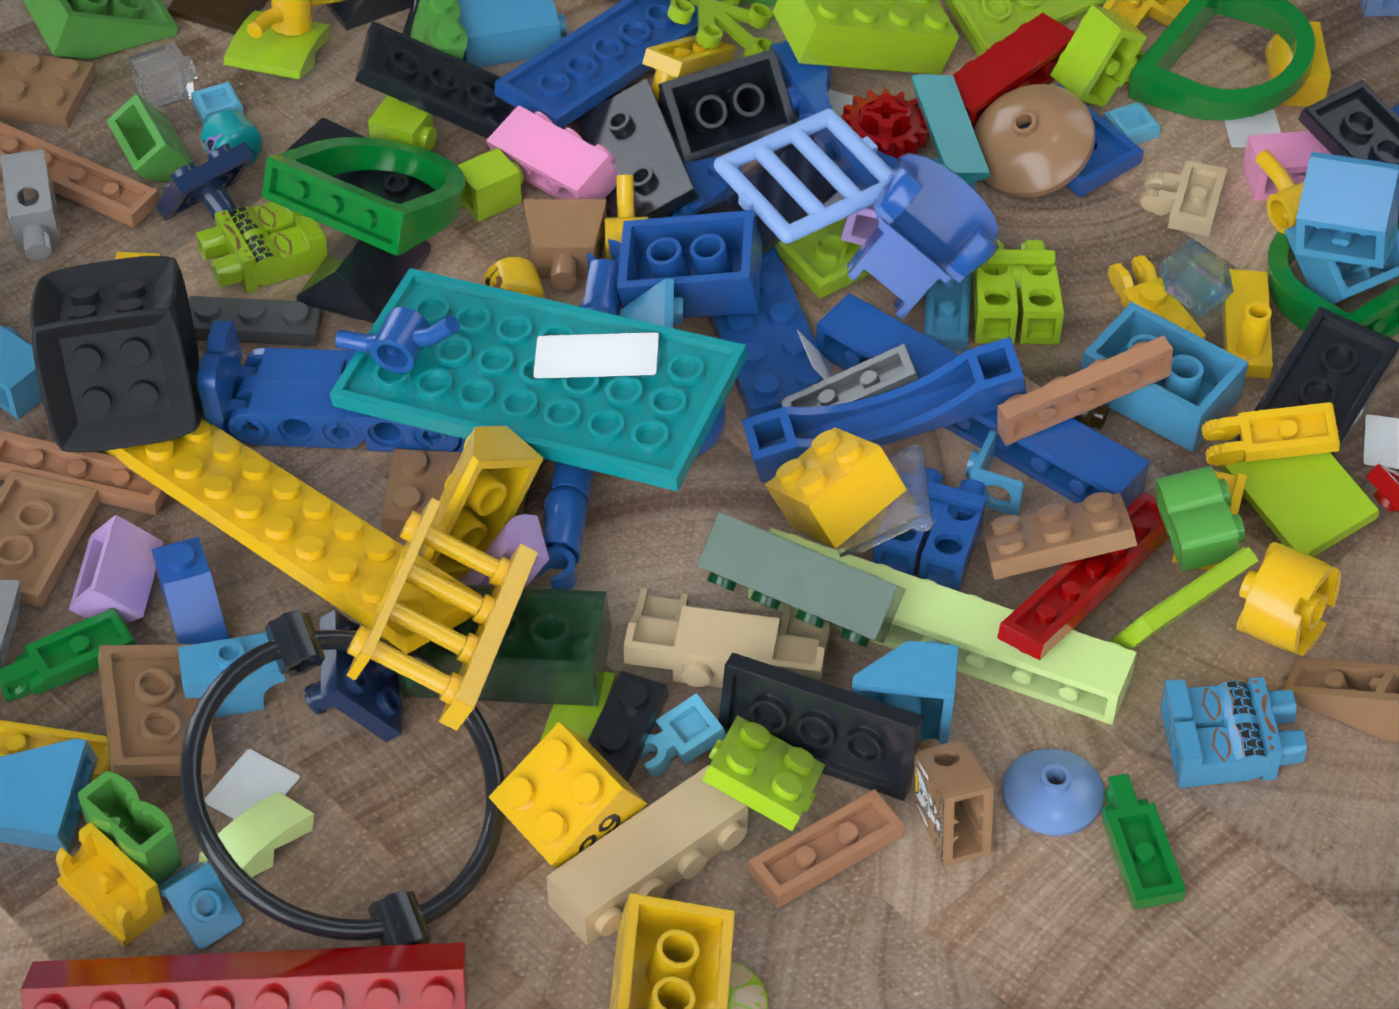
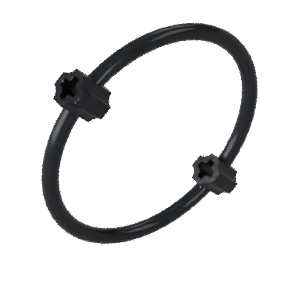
M300 610L283 613L278 618L268 621L264 629L268 642L251 649L237 658L215 678L198 701L189 720L182 746L180 783L183 804L195 839L208 862L221 879L252 907L279 923L311 935L336 940L364 941L379 939L381 946L429 944L432 938L427 924L441 918L456 907L472 892L482 879L494 858L505 821V815L489 798L494 790L505 780L502 760L495 739L476 705L463 724L477 749L485 780L486 806L482 831L475 850L458 876L444 890L421 905L418 904L414 891L407 892L402 890L388 894L386 897L373 902L368 908L371 916L370 919L337 918L304 910L284 901L252 879L231 856L215 830L204 798L202 756L209 727L226 697L246 677L275 660L281 674H288L290 677L305 674L323 663L326 658L323 650L347 651L356 634V631L315 630L309 613H303ZM380 637V641L398 649L397 647L392 645L388 640ZM412 651L408 654L416 658L417 660L445 673L434 663L419 655L415 651Z

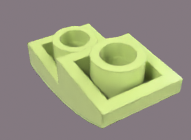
M278 791L246 810L228 824L218 836L238 865L250 877H253L273 867L274 849L313 831L314 813ZM201 851L199 854V862H208L204 853Z

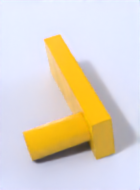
M696 35L646 48L642 64L656 69L652 87L659 101L660 83L731 62L734 58L736 46L720 40L717 48L707 49L699 45L695 39Z
M1224 269L1221 279L1224 350L1249 362L1245 377L1270 379L1273 361L1270 325L1272 311L1269 307L1268 272Z

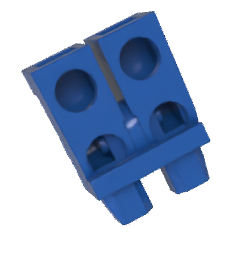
M922 466L915 476L905 475L903 484L907 490L894 500L874 541L872 562L885 564L894 570L916 576L918 562L921 557L919 578L929 579L941 586L961 592L971 555L982 531L987 497L984 496L985 485L983 482L967 478L960 482L958 489L942 484L943 475L938 470Z

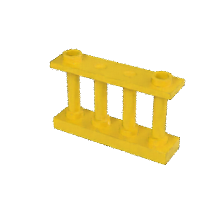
M431 498L421 514L412 511L399 537L407 542L368 628L361 625L350 643L347 653L354 656V659L346 676L356 680L371 659L439 693V700L445 702L446 705L438 722L457 731L477 703L538 552L520 543L509 559L501 556L498 560L431 525L441 503ZM422 543L489 577L488 583L495 586L492 595L485 594L482 598L414 563ZM405 581L473 615L472 621L479 624L475 635L469 632L465 636L398 602L397 599ZM390 620L457 654L456 660L463 663L459 674L452 672L449 676L380 641L379 639L387 621Z

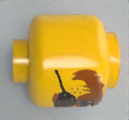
M521 257L500 259L492 264L484 274L483 285L543 299L545 297L537 269L528 259Z

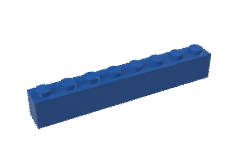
M850 293L817 322L816 343L821 354L829 362L843 370H847L902 344H905L911 355L919 379L959 356V354L950 350L944 344L932 340L914 330L910 325L898 321L877 309L874 305ZM998 410L954 423L944 428L982 449L990 430L997 431ZM1073 418L1007 446L997 433L994 457L1074 503L1083 502L1086 497L1095 493H1120L1126 508L1144 492L1150 461L1141 457L1135 451L1121 446L1100 434L1094 428L1088 427Z

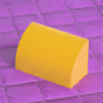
M1309 22L1315 36V52L1310 74L1297 93L1279 106H1310L1326 98L1331 73L1320 22ZM1278 34L1269 41L1265 49L1270 80L1283 72L1293 59L1289 45Z

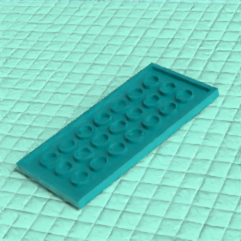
M409 268L368 334H378L391 309L397 307H406L417 311L424 316L430 326L447 316H454L459 321L460 330L438 344L423 347L414 367L405 373H395L386 370L373 359L371 353L356 351L329 394L333 407L463 439L468 438L474 427L508 426L544 459L678 492L747 359L746 345ZM655 332L659 334L657 370L655 375L534 378L533 376L537 338L539 336Z

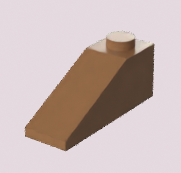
M1298 658L1281 689L1293 690L1297 705L1383 740L1399 742V665Z

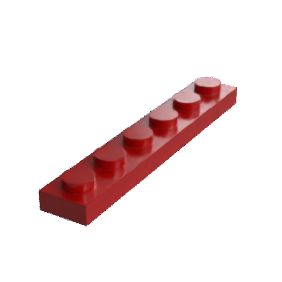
M1143 492L1126 508L1134 529L1137 546L1066 563L1000 623L997 639L1024 654L1041 660L1169 538L1157 507L1156 497Z

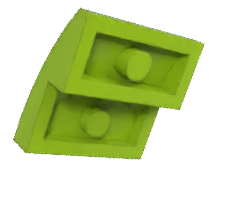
M255 10L243 22L233 37L224 55L223 65L299 80L315 67V52L330 40V24L312 21V29L309 32L296 36L279 34L271 26L262 36L253 38L248 34L247 26L262 13V11Z

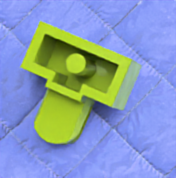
M1091 5L1066 49L1060 55L1050 76L1082 101L1105 107L1118 86L1122 87L1123 84H1130L1131 69L1145 54L1141 47L1147 36L1118 12Z

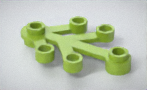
M670 0L667 15L678 24H688L695 11L694 5L697 7L698 32L695 39L704 48L715 49L718 47L723 36L721 28L745 49L742 58L770 50L771 45L774 44L771 40L764 37L754 38L734 21L747 23L757 29H766L773 16V12L764 4L753 3L750 9L734 6L738 5L741 0H722L723 2L716 0Z

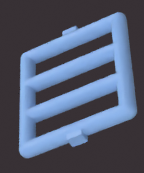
M825 109L724 154L714 161V169L739 195L738 204L745 211L754 210L755 214L785 244L799 240L872 206L892 172V169L877 155L878 146L868 136L861 138L832 109ZM828 128L879 183L861 191L809 136ZM793 144L844 199L825 207L778 158L774 151ZM757 160L801 206L808 216L789 224L741 173L738 167Z

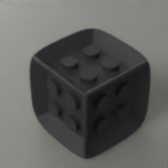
M140 256L87 263L56 270L42 276L37 281L32 295L29 315L32 329L33 357L49 426L60 450L67 452H97L142 446L180 438L194 432L199 427L202 417V404L197 389L199 369L198 346L185 282L175 258L168 256Z

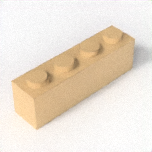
M709 765L546 876L548 905L586 946L599 937L610 936L618 930V925L630 893L662 898L667 889L683 878L690 879L696 876L704 868L708 860L723 850L730 851L742 842L748 830V806L702 781Z

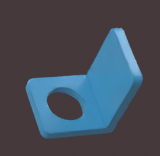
M990 430L981 451L975 449L972 451L965 475L972 480L984 483V496L987 497L986 508L1018 516L1024 484L1021 481L989 471L994 460L997 431ZM992 485L1002 487L1010 494L1011 499L1006 501L998 500L988 493L987 487Z
M209 862L191 863L157 885L160 897H167L197 949H205L239 927L243 922L242 917Z

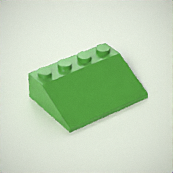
M23 0L52 54L65 59L81 58L91 60L174 36L179 29L162 0Z

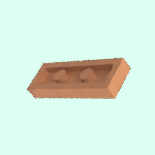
M874 789L748 860V873L778 909L903 837L905 824Z

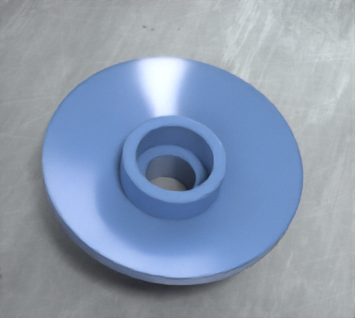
M1039 749L1022 755L1010 765L1003 781V799L1011 815L1026 828L1044 835L1065 836L1084 830L1096 820L1104 802V787L1097 771L1080 756L1060 749ZM1049 781H1056L1061 784L1055 785L1050 783Z

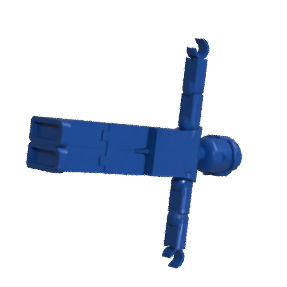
M608 239L610 256L614 260L595 259L593 255L587 252L589 273L585 296L580 302L579 307L619 316L621 300L617 290L621 243ZM214 320L212 322L207 339V353H204L197 374V389L206 421L210 425H215L245 444L346 449L354 448L365 440L368 451L393 452L395 448L463 452L466 441L463 438L333 407L329 393L356 351L257 348L248 354L245 366H243L241 363L243 354L234 321ZM723 404L697 456L709 451L719 441L725 427V404ZM556 461L551 486L552 491L547 494L543 505L546 517L543 538L549 560L534 578L544 574L551 568L565 569L551 579L553 595H562L569 592L578 580L576 565L581 555L594 471Z

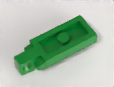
M108 609L24 645L25 652L15 658L16 662L0 668V691L7 702L28 696L32 692L34 695L43 693L45 690L47 692L99 669L98 654L100 646L136 645V641L116 609Z
M1128 773L1108 777L1109 784L1107 790H1105L1108 805L1102 806L1101 810L1103 825L1133 910L1183 901L1186 893L1185 885L1155 803H1149L1147 798L1137 800Z

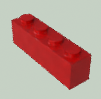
M1042 12L1028 23L1025 22L1020 25L1015 32L1002 41L995 42L989 50L976 59L969 60L960 70L952 74L973 130L982 113L1002 95L1023 86L1034 84L1049 85L1055 81L1050 74L1075 32Z

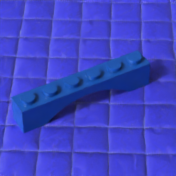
M788 41L771 45V49L774 48L792 110L799 121L825 109L833 110L828 98L831 88L832 66L799 63ZM828 128L811 135L825 154L861 191L879 183ZM877 150V155L893 170L898 159Z
M1008 337L966 350L934 372L905 386L880 395L829 406H785L741 421L760 481L763 483L774 478L777 470L784 463L797 459L809 449L812 441L819 434L832 430L834 427L883 446L997 411L998 405L1003 404L1010 397L1017 394H1026L1025 380L1011 338Z

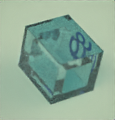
M1193 237L1160 263L1165 292L1199 317H1203L1214 307L1224 303L1228 296L1234 292L1228 264Z

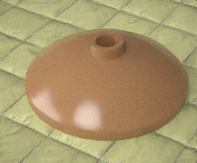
M1048 84L1023 86L1002 95L987 107L974 127L976 138L991 176L982 180L995 191L1016 198H1033L1047 195L1070 183L1086 166L1095 144V126L1085 103L1071 91ZM1031 123L1029 127L1020 129L1022 126Z

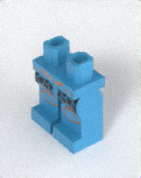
M1264 677L1249 678L1248 683L1229 681L1217 686L1186 687L1185 680H1168L1164 682L1160 713L1167 743L1170 746L1169 752L1178 788L1249 781L1261 777L1262 781L1277 780L1280 766L1304 762L1307 752L1304 732L1301 729L1278 731L1276 725L1295 722L1297 712L1293 690H1267Z

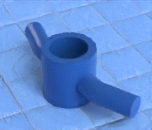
M397 307L391 309L378 334L370 335L339 330L336 335L335 344L340 349L371 353L373 359L386 370L395 373H405L414 367L423 347L438 344L456 334L460 330V324L454 316H447L430 326L424 316L417 311L406 307Z

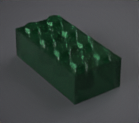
M466 585L482 595V598L485 594L491 596L495 588L494 586ZM523 588L477 701L599 706L612 632L607 592ZM472 617L452 629L465 636L469 632L475 635L479 624L472 621ZM431 641L414 650L449 676L452 672L459 674L463 663L456 660L457 654ZM398 673L404 697L439 699L440 695L437 692Z

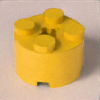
M1272 542L1265 553L1263 564L1259 571L1250 570L1242 582L1239 594L1240 597L1246 599V602L1238 618L1236 629L1288 653L1301 656L1306 655L1317 643L1327 625V622L1320 620L1326 605L1332 608L1335 606L1341 583L1340 570L1327 562L1278 542Z

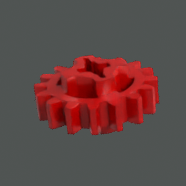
M884 89L882 94L876 96L872 90H868L866 99L855 95L852 105L845 104L843 107V115H840V117L861 138L868 136L878 146L877 150L883 154L898 159L907 153L917 154L918 148H925L927 145L929 132L921 110L918 108L917 99L904 100L905 92L901 91L894 96L890 95L888 89Z

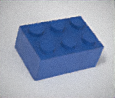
M754 210L623 221L617 290L623 308L662 280L674 279V297H683V318L759 312L763 244Z

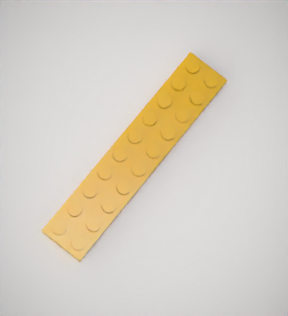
M202 417L199 427L194 432L180 438L154 444L104 451L108 455L116 456L129 469L368 628L405 546L215 425H210ZM419 555L416 556L414 563L482 597V595ZM406 581L397 599L398 602L451 629L473 617V615ZM390 620L387 621L381 635L382 638L388 640L406 654L430 642V640Z

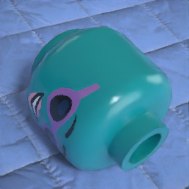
M227 109L212 114L205 121L200 135V143L207 155L222 145L229 144L231 148H234L246 142L254 155L247 167L256 161L263 146V138L260 131L238 110Z

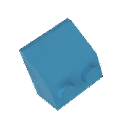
M908 640L853 675L852 692L924 716L919 743L930 738L939 740L941 745L948 743L955 696L958 646L941 644L935 641L919 642Z

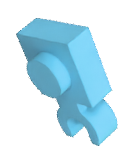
M696 693L655 720L661 732L657 735H648L640 758L649 752L657 753L652 760L644 764L648 774L651 777H657L668 769L671 759L676 755H679L686 765L715 746L718 739L724 740L726 733L722 725Z

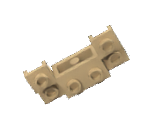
M640 588L636 609L631 621L628 623L624 641V664L673 670V682L686 683L693 687L708 686L722 688L725 664L731 653L734 652L821 681L831 622L825 620L822 629L795 618L796 615L791 614V607L784 606L779 630L780 618L688 606V594L681 593L680 600L648 596V589Z

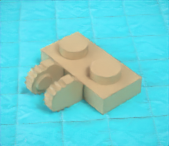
M1186 160L1182 175L1168 172L1161 173V171L1151 172L1146 177L1145 188L1147 189L1145 192H1142L1139 200L1140 205L1145 211L1154 212L1156 215L1163 216L1170 213L1167 228L1210 237L1227 168Z

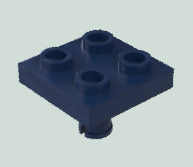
M246 142L234 148H231L229 144H225L212 151L207 156L209 161L195 167L193 163H189L176 170L171 175L172 182L162 189L164 194L156 206L163 219L166 221L201 201L214 221V213L226 209L230 213L237 207L225 189L235 184L254 157Z
M333 610L320 617V630L335 629L357 632L360 627L359 624L353 623L337 610ZM323 650L326 658L321 664V680L307 685L304 690L307 693L304 696L309 708L314 713L320 715L328 709L335 707L385 742L401 735L402 701L400 698L399 673L370 659L357 679L354 680L346 676L354 656L343 650Z

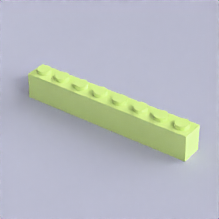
M774 528L770 529L769 532L906 589L884 643L870 639L871 642L892 649L899 647L908 640L919 642L935 641L941 644L957 645L958 672L1113 725L1131 682L1137 655L1136 651L1124 648L1115 642H1106L1073 629L1041 660H1038L997 639L1000 623L1014 611L1012 609L988 602L976 595L965 594L941 586L929 579H921L894 570L888 565L877 564L850 555L841 549L829 548L806 540L796 534H788ZM748 588V599H751L754 592L753 589ZM783 602L780 603L779 610L783 611L784 606L791 607V614L796 615L798 608ZM831 623V628L842 631L843 627Z

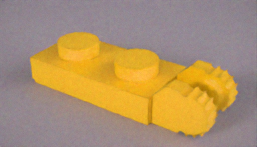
M1145 255L1134 257L1131 261L1133 275L1139 283L1136 286L1133 285L1131 274L1124 268L1122 263L1108 266V279L1120 296V302L1124 308L1131 302H1134L1205 340L1204 332L1161 277L1157 278L1154 265L1148 261Z
M1330 402L1238 413V416L1210 420L1202 424L1203 427H1201L1203 438L1206 441H1226L1240 435L1241 441L1214 444V446L1206 449L1207 463L1215 466L1235 465L1243 459L1245 462L1339 452L1340 447L1333 404Z

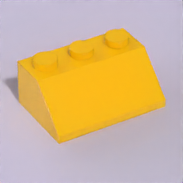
M508 426L474 427L464 443V450L452 474L445 482V489L439 499L441 503L431 525L485 552L505 525L515 516L543 457ZM423 543L417 554L455 579L464 578L471 570L470 567Z
M630 893L618 925L609 1009H727L735 911Z

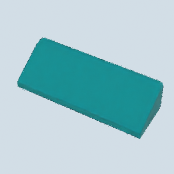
M912 75L911 80L914 94L940 163L962 177L968 184L991 177L953 75Z

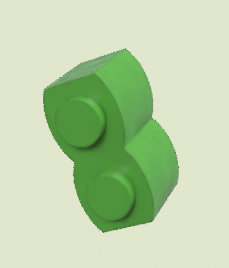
M419 0L411 29V38L463 60L468 38L464 27L459 22L460 5L458 1Z
M1209 466L1155 479L1157 507L1182 571L1221 563L1239 551V543L1246 541L1245 529L1241 516L1239 514L1232 515L1228 507L1231 506V495L1225 478L1218 479L1213 468Z
M105 771L78 792L86 825L89 822L94 824L157 885L182 866L170 819L155 805L140 801L136 789L127 779L114 772Z

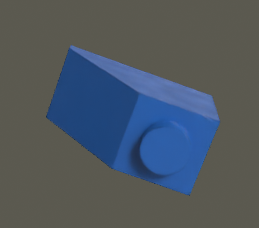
M199 536L151 549L159 585L178 644H199L229 639L211 571Z

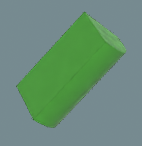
M137 93L106 120L132 168L143 178L157 182L173 180L171 175L176 170L189 163L195 165L168 117Z

